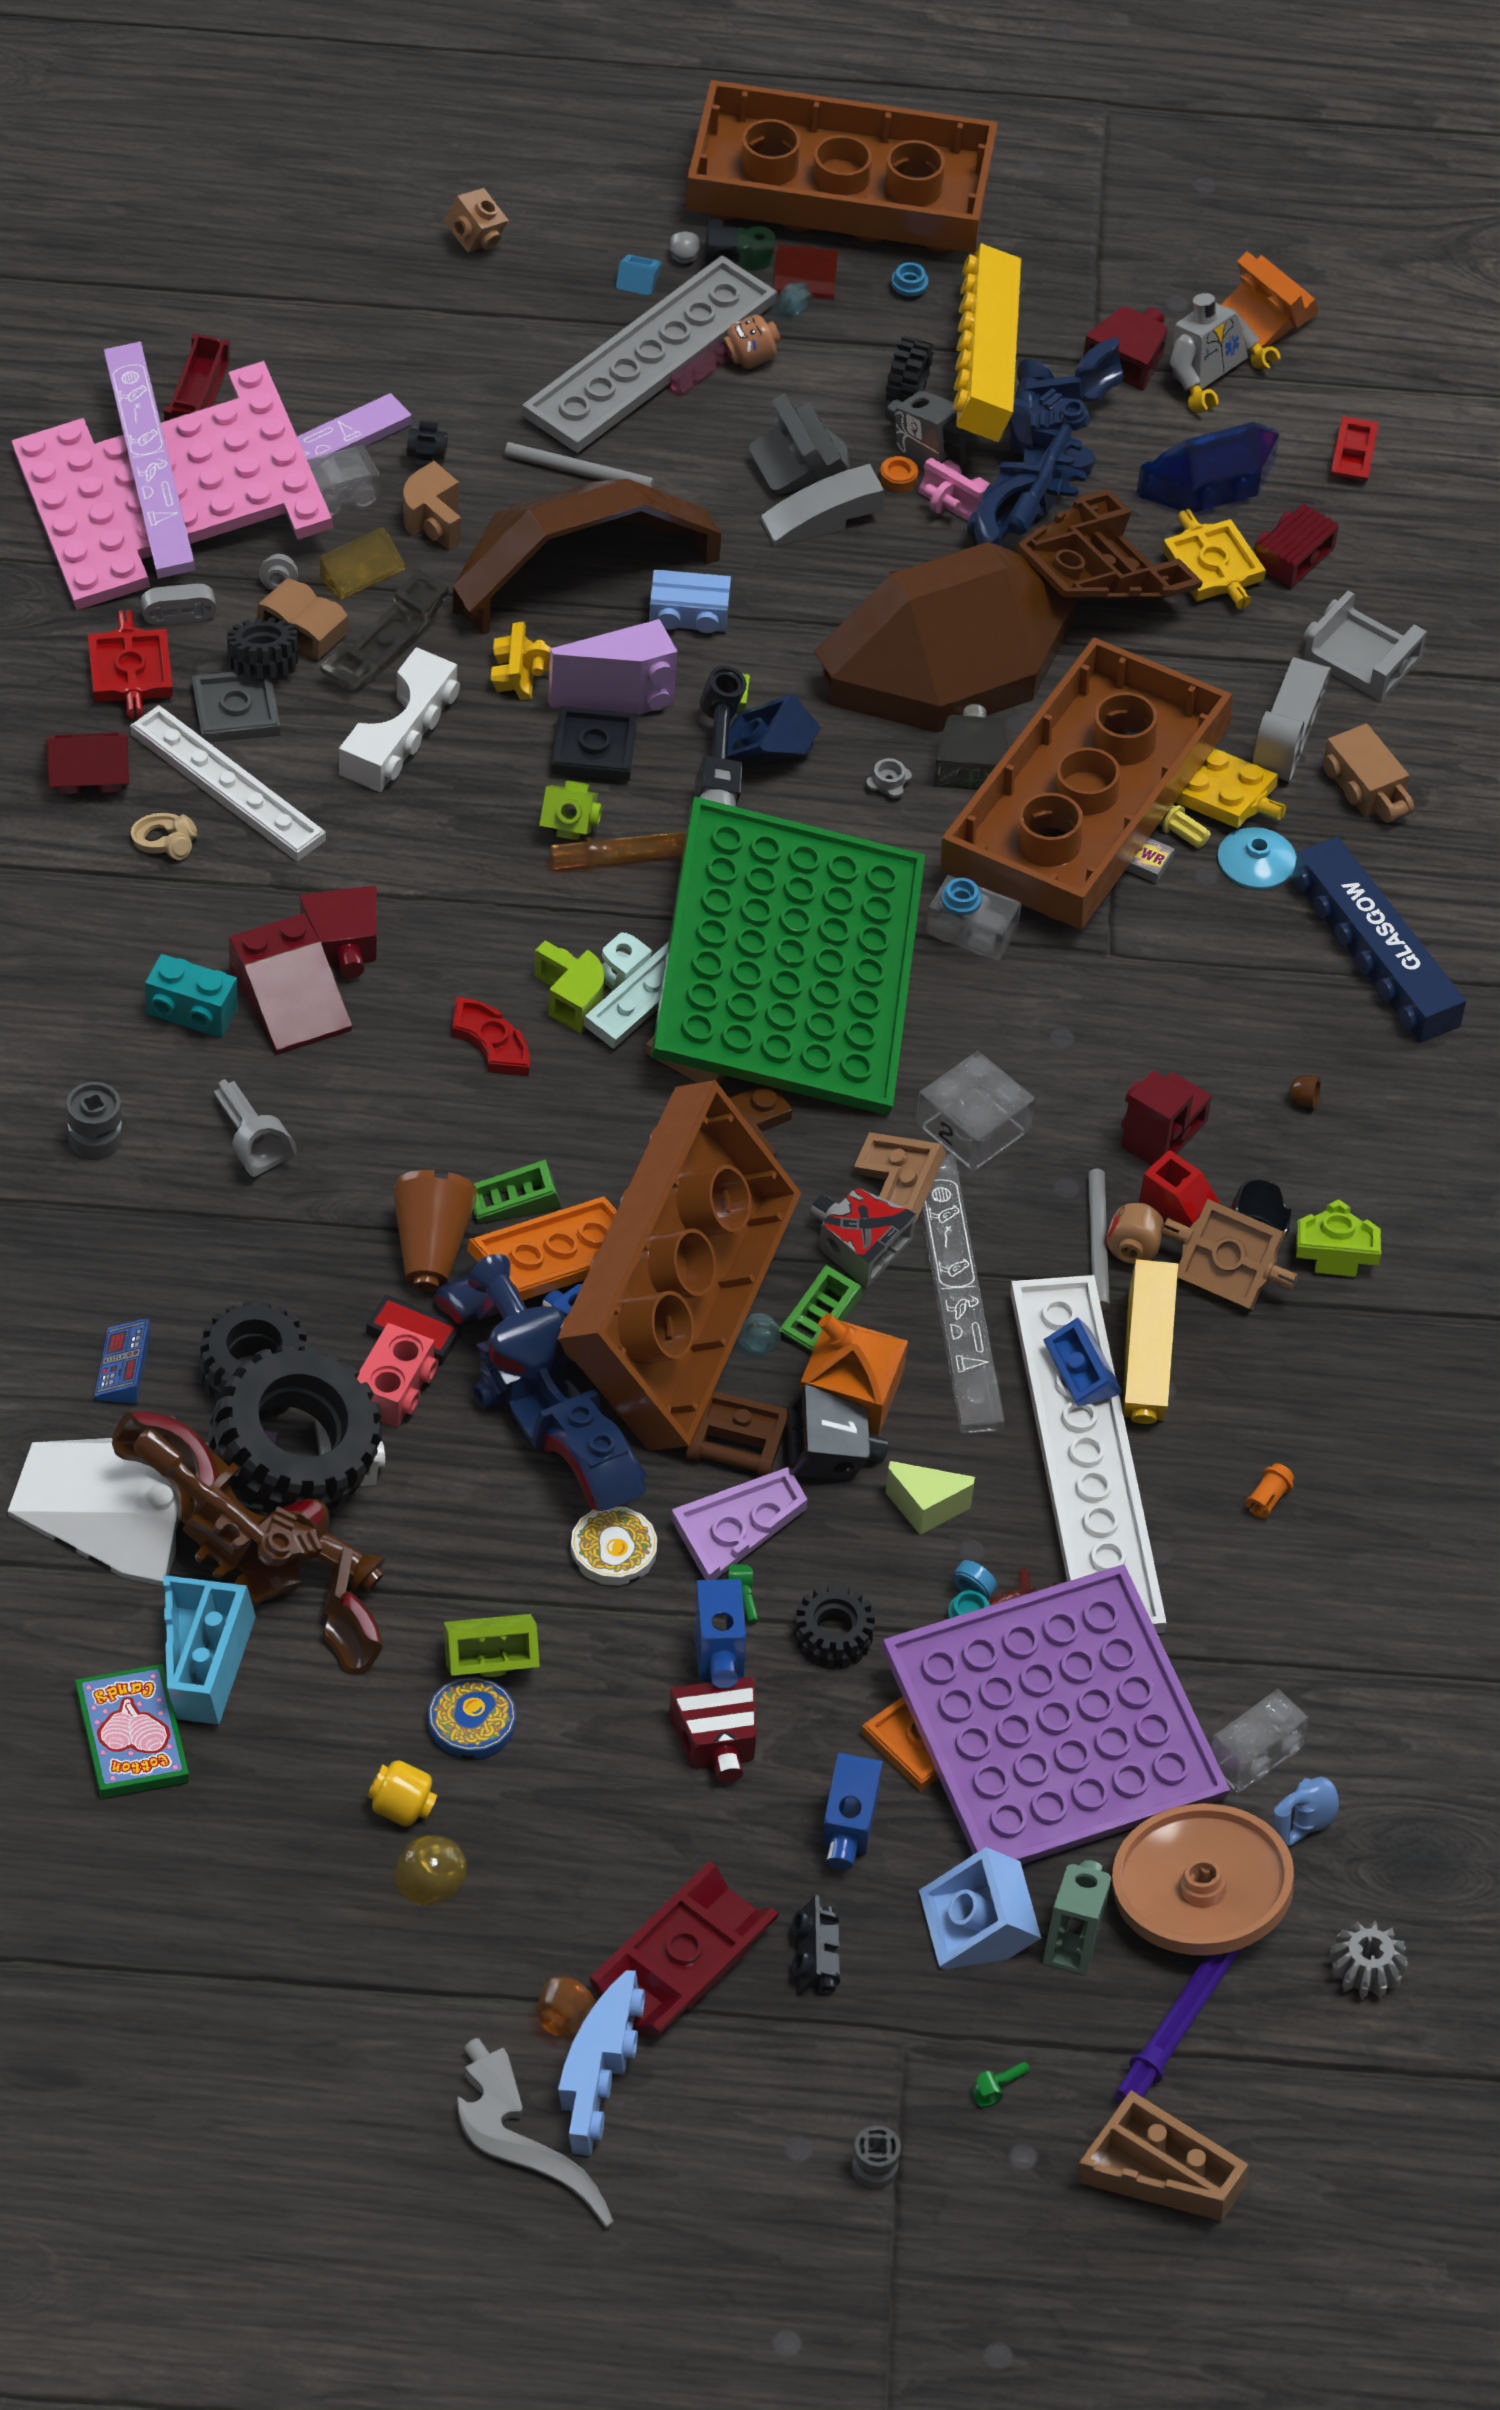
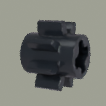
M420 421L419 429L409 428L407 456L416 457V466H426L436 461V459H446L448 432L438 431V422Z

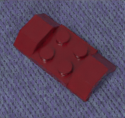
M709 1861L590 1976V1983L600 1998L610 1985L626 1970L636 1971L638 1989L645 1990V2004L642 2017H634L632 2030H636L640 2036H658L685 2009H691L748 1952L749 1946L778 1918V1912L773 1908H754L729 1889L717 1866Z

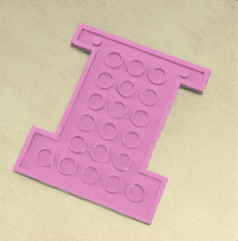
M264 361L228 372L230 383L237 399L161 422L190 544L285 513L297 540L334 528L330 512ZM84 418L12 440L14 453L76 610L149 588L148 575L141 559L151 557L152 551L124 435L94 444Z

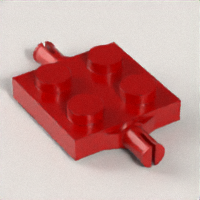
M124 610L117 614L119 629L108 633L88 634L94 702L126 700L127 716L134 719L135 707L136 718L139 719L144 714L142 699L173 697L166 629L143 630L134 628L133 612L126 610L127 621L125 622Z

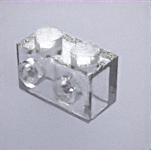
M1279 1689L1272 1692L1213 1737L1211 1750L1226 1782L1237 1793H1240L1253 1782L1262 1779L1272 1768L1287 1757L1296 1754L1306 1741L1304 1736L1309 1717Z

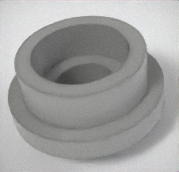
M274 554L262 562L259 577L264 586L274 590L287 578L297 581L298 569L294 561L287 555ZM273 573H280L283 577L276 576Z

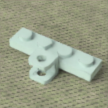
M627 933L618 934L603 948L602 957L605 961L602 964L604 984L613 991L585 1015L583 1025L613 1049L658 1010L669 942L652 957V950ZM618 948H626L631 954L628 955L620 951L616 952ZM612 969L617 972V975L612 972Z

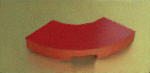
M457 997L452 1037L466 1040L479 1048L487 1060L489 1073L529 1076V1050L521 1031L517 1028L515 1029L512 1024L503 1018V1013L476 1000Z

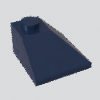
M794 694L739 712L729 728L727 759L741 762L742 766L779 763L794 757L795 759H800L812 750L814 746L813 740L821 727Z

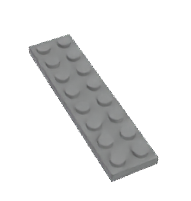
M720 256L522 405V416L578 453L724 342L723 338L728 336L727 331L731 324L752 315H760L777 301V291L724 256Z

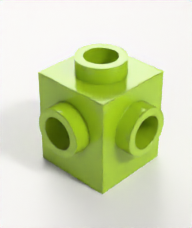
M565 781V787L556 785L546 786L539 826L557 829L556 836L580 840V834L591 833L592 826H599L602 804L596 803L598 793L588 792V784L574 781ZM570 804H573L577 809L575 817L568 811Z

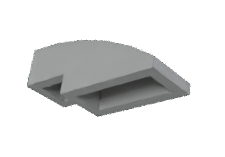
M867 464L830 476L798 491L762 514L761 522L774 547L844 531L847 519L882 511L884 489L871 465Z

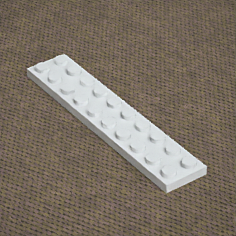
M1095 1276L1011 1281L1010 1294L1067 1582L1125 1564L1156 1632L1165 1633L1166 1618L1120 1397L1117 1395L1078 1407L1043 1339L1078 1317L1093 1333L1115 1376Z

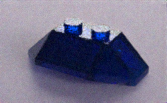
M1250 422L1184 440L1163 452L1155 461H1148L1140 466L1137 494L1140 498L1179 511L1184 510L1185 513L1186 509H1190L1192 513L1258 496L1275 462L1280 434L1277 429L1268 428L1256 422Z

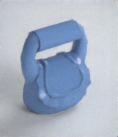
M1322 1776L1312 1780L1304 1778L1299 1783L1297 1791L1289 1794L1274 1807L1273 1829L1281 1836L1287 1847L1294 1845L1310 1832L1327 1828L1336 1819L1339 1810V1798L1333 1783ZM1295 1807L1294 1825L1290 1831L1292 1808Z

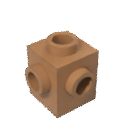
M485 188L458 195L443 219L468 253L482 248L488 250L494 247L501 240V233L509 222Z

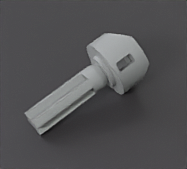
M224 1079L218 1083L220 1088L214 1091V1095L238 1129L232 1141L233 1151L251 1176L256 1177L295 1156L297 1152L296 1143L278 1118L271 1115L258 1116L235 1081L228 1083Z

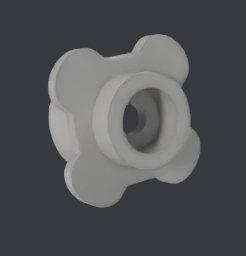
M891 758L882 759L875 764L874 774L867 778L866 785L872 791L879 790L881 793L892 798H898L903 795V786L911 780L912 774L900 761Z

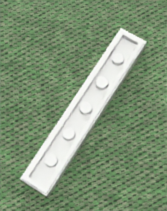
M160 705L130 725L133 737L295 861H300L326 841V832Z

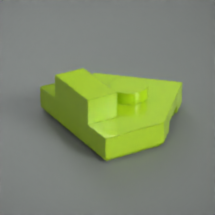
M1338 1199L1327 1205L1326 1211L1316 1216L1309 1214L1298 1220L1296 1228V1258L1314 1259L1315 1273L1356 1277L1358 1264L1379 1266L1381 1258V1229L1368 1219L1365 1221L1358 1219L1350 1213L1351 1207Z

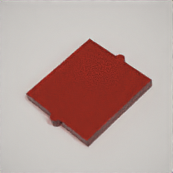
M778 245L774 290L777 291V295L800 297L802 300L807 298L834 300L838 250L812 248L810 245H805V247Z

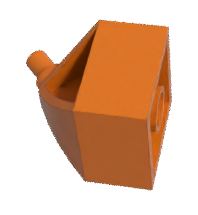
M828 1313L819 1321L818 1325L822 1330L801 1379L800 1391L804 1385H809L864 1407L868 1412L869 1433L879 1435L904 1373L908 1340L837 1320L831 1313Z

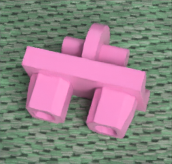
M931 457L924 464L925 474L918 493L931 500L930 510L940 514L948 509L968 521L970 515L976 512L990 483L980 477L973 480L961 475L960 466L949 459L940 463Z

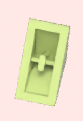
M890 1461L885 1493L921 1535L970 1509L975 1477Z

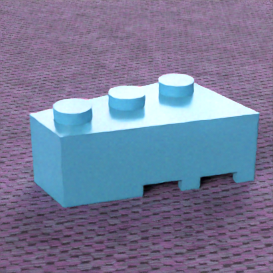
M163 1575L166 1604L164 1615L167 1631V1689L176 1718L219 1725L256 1618L248 1588L245 1585Z

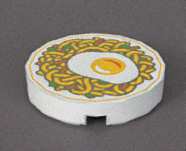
M617 1506L604 1511L592 1510L580 1518L572 1531L571 1556L573 1561L575 1559L576 1564L580 1567L579 1571L583 1575L600 1584L615 1586L628 1584L630 1579H634L639 1575L640 1578L646 1575L656 1561L657 1535L653 1525L642 1514L627 1507Z

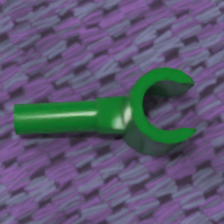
M730 1564L728 1579H741L743 1605L749 1624L757 1623L758 1617L752 1592L753 1569L748 1565Z
M1022 2062L996 2075L992 2071L980 2073L976 2081L977 2085L972 2090L979 2107H990L1001 2101L1003 2093L1000 2087L1028 2073L1030 2070L1028 2064Z

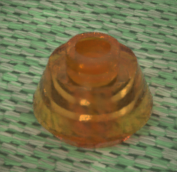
M568 1976L550 1977L543 1983L537 2004L539 2022L546 2031L553 2035H571L579 2031L596 2001L590 1991L577 1980Z

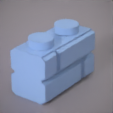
M654 570L649 622L660 619L666 630L682 628L699 630L703 633L726 632L731 576Z

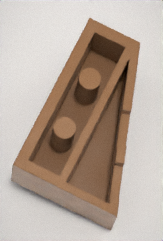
M1131 2090L1079 2162V2183L1222 2221L1247 2185L1249 2164Z

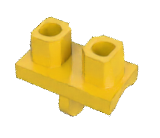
M524 621L512 624L511 636L494 638L493 649L498 664H509L491 667V681L496 691L515 690L520 701L532 698L533 675L541 676L543 672L549 671L551 649L543 640L532 642L527 639Z

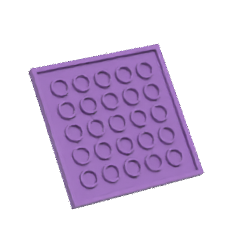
M1125 1564L883 1639L881 1646L973 1855L988 1847L1020 1861L1022 1865L1135 1828L1150 1817L1168 1809L1190 1804H1209L1228 1797L1230 1788Z

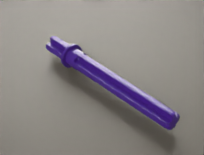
M1241 1949L1223 1954L1206 1955L1148 2044L1145 2045L1140 2054H1135L1130 2059L1129 2065L1131 2069L1114 2095L1118 2103H1122L1131 2090L1144 2097L1152 2083H1159L1164 2076L1163 2068L1167 2064L1169 2057Z

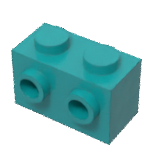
M161 954L145 982L146 1014L222 1038L238 1009L237 977L228 975L223 971L211 970L192 964L185 959H176Z

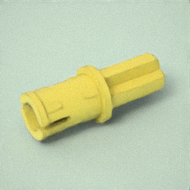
M1172 805L1159 823L1164 833H1168L1171 830L1197 849L1202 848L1210 838V832L1207 828L1187 816L1185 808L1180 805Z

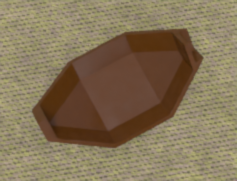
M619 479L587 483L495 512L453 586V613L464 610L468 620L476 623L482 635L490 633L491 597L549 539L610 520L688 536L705 564L720 560L721 532L704 507L636 481Z
M991 542L982 543L892 573L814 651L823 665V675L830 686L829 705L938 733L966 723V718L976 720L1032 701L1075 621L1078 598L1062 597L1021 554Z

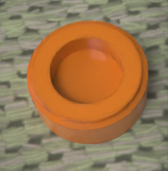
M894 456L882 463L880 482L887 490L903 493L910 491L916 486L918 467L914 461L906 457Z

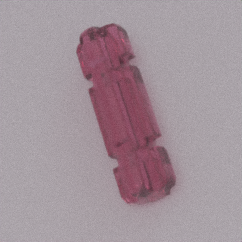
M719 341L712 343L707 347V352L703 350L683 366V370L680 368L670 376L671 389L673 391L677 390L680 394L685 393L694 384L715 370L717 366L728 360V347Z

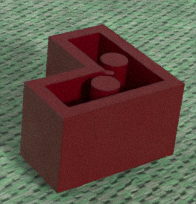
M1152 1070L1142 1082H1134L1126 1094L1125 1102L1128 1103L1121 1122V1128L1124 1129L1121 1147L1151 1165L1158 1161L1168 1150L1178 1154L1208 1121L1212 1095L1172 1071L1164 1077Z

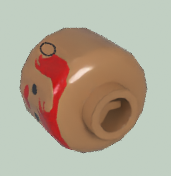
M1128 1203L1121 1206L1114 1213L1107 1233L1106 1243L1109 1251L1119 1260L1129 1264H1135L1136 1259L1151 1261L1157 1255L1164 1236L1162 1235V1229L1165 1227L1162 1216L1151 1206L1144 1203Z

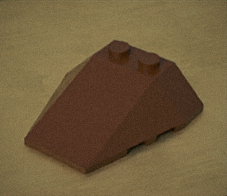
M1110 489L1080 496L1074 501L1073 506L1066 512L1060 511L1055 515L1052 523L1048 526L1042 525L1018 543L1016 548L1062 597L1140 602L1175 596L1199 589L1203 583L1180 559L1153 566L1123 536L1132 511Z

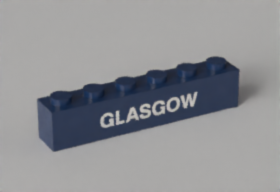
M1337 836L1297 852L1295 868L1292 873L1296 888L1300 892L1305 893L1314 905L1319 918L1325 919L1335 932L1339 944L1349 950L1355 958L1360 971L1368 975L1376 985L1380 997L1383 1001L1389 1002L1396 1011L1403 1027L1408 1031L1410 1030L1419 1043L1461 1027L1466 1005L1465 998L1341 839Z

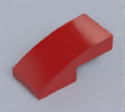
M1342 416L1331 475L1368 482L1379 422Z

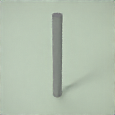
M511 442L507 443L505 449V457L601 481L630 479L651 488L654 483V478Z
M1092 1169L1088 1173L1092 1275L1095 1276L1101 1310L1105 1311L1110 1307L1108 1246L1106 1243L1105 1172L1101 1169Z

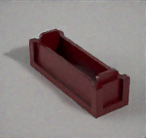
M193 333L191 351L170 406H165L164 422L214 406L230 363V340L222 339L220 341L219 338Z

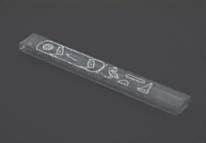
M946 1154L921 1209L960 1430L961 1433L1001 1431L1004 1428V1416L955 1154Z

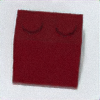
M127 732L47 735L49 787H57L58 794L82 793L81 786L97 785L98 792L122 791L121 784H129Z

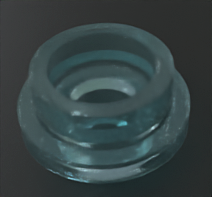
M792 282L787 285L779 295L781 301L778 308L783 313L788 312L792 317L801 313L813 299V295L809 292V286L805 282L798 284Z
M757 1313L745 1319L738 1339L740 1345L747 1351L766 1353L777 1347L781 1339V1331L771 1316Z

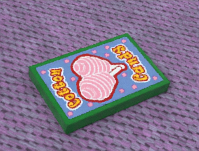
M163 1664L75 1680L100 1799L189 1782V1772L173 1705L167 1689V1679Z

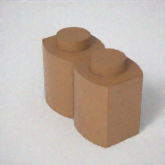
M285 579L258 603L257 618H262V622H267L269 618H275L276 623L283 620L287 622V625L292 624L295 630H297L298 652L310 659L319 660L347 634L348 615L344 609L336 602L317 597L307 584L296 580Z

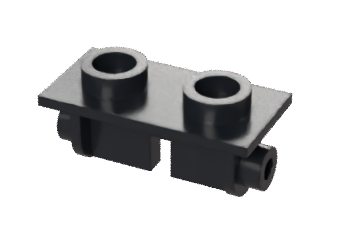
M815 1895L801 1910L795 1913L791 1924V1933L795 1937V1956L792 1962V1973L796 1976V1995L799 1996L810 1985L818 1987V1991L822 1994H831L836 1991V1986L840 1984L839 1954L824 1951V1948L835 1951L839 1947V1916L834 1913V1909L830 1906L820 1907L819 1896Z

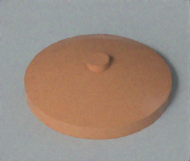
M1190 1804L1168 1809L1150 1817L1138 1825L1126 1837L1118 1849L1113 1865L1114 1898L1125 1922L1148 1942L1160 1948L1181 1954L1217 1955L1239 1950L1255 1943L1270 1933L1283 1919L1289 1909L1294 1892L1293 1861L1290 1851L1281 1836L1257 1816L1225 1805Z

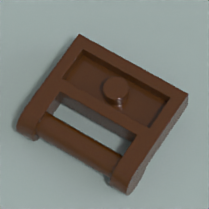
M713 1391L687 1448L686 1458L700 1461L701 1458L756 1471L758 1477L773 1472L775 1460L787 1426V1409ZM709 1435L761 1448L763 1451L761 1455L706 1442V1438Z

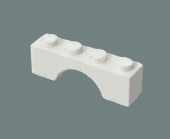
M416 647L397 671V700L406 709L396 718L383 723H358L339 748V775L378 792L383 790L389 780H395L407 756L415 754L418 750L422 736L428 728L433 729L437 725L441 711L446 704H452L455 701L460 689V683L457 682V664Z

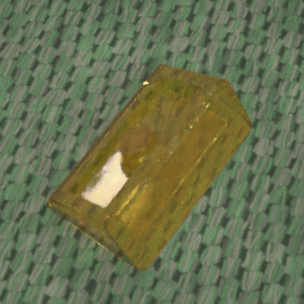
M383 527L320 557V577L340 599L346 598L405 569V563Z

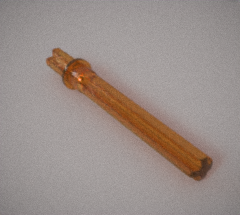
M686 831L592 841L590 837H587L584 842L551 845L550 859L552 860V868L559 869L588 865V869H593L594 865L682 856Z

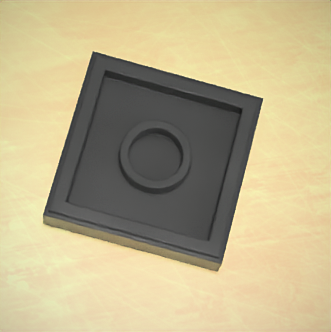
M234 672L192 676V689L200 734L207 742L280 735L279 716L272 679L269 675H264V679H257V675L246 678L244 673L238 675Z

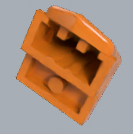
M1248 251L1237 261L1241 274L1239 279L1242 283L1221 304L1224 307L1234 309L1260 338L1258 343L1262 348L1270 346L1295 327L1299 328L1319 313L1313 296L1265 257L1260 255L1257 259Z

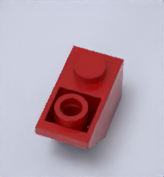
M1168 1150L1143 1174L1139 1203L1147 1204L1155 1209L1162 1216L1164 1222L1170 1218L1191 1228L1199 1219L1207 1199L1220 1204L1204 1174L1171 1150Z

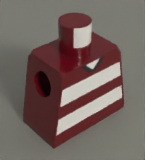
M754 1677L738 1678L737 1683L730 1688H718L712 1682L670 1688L669 1716L691 1766L696 1769L714 1767L717 1780L721 1783H731L739 1780L743 1776L741 1763L750 1762L755 1757L756 1708Z

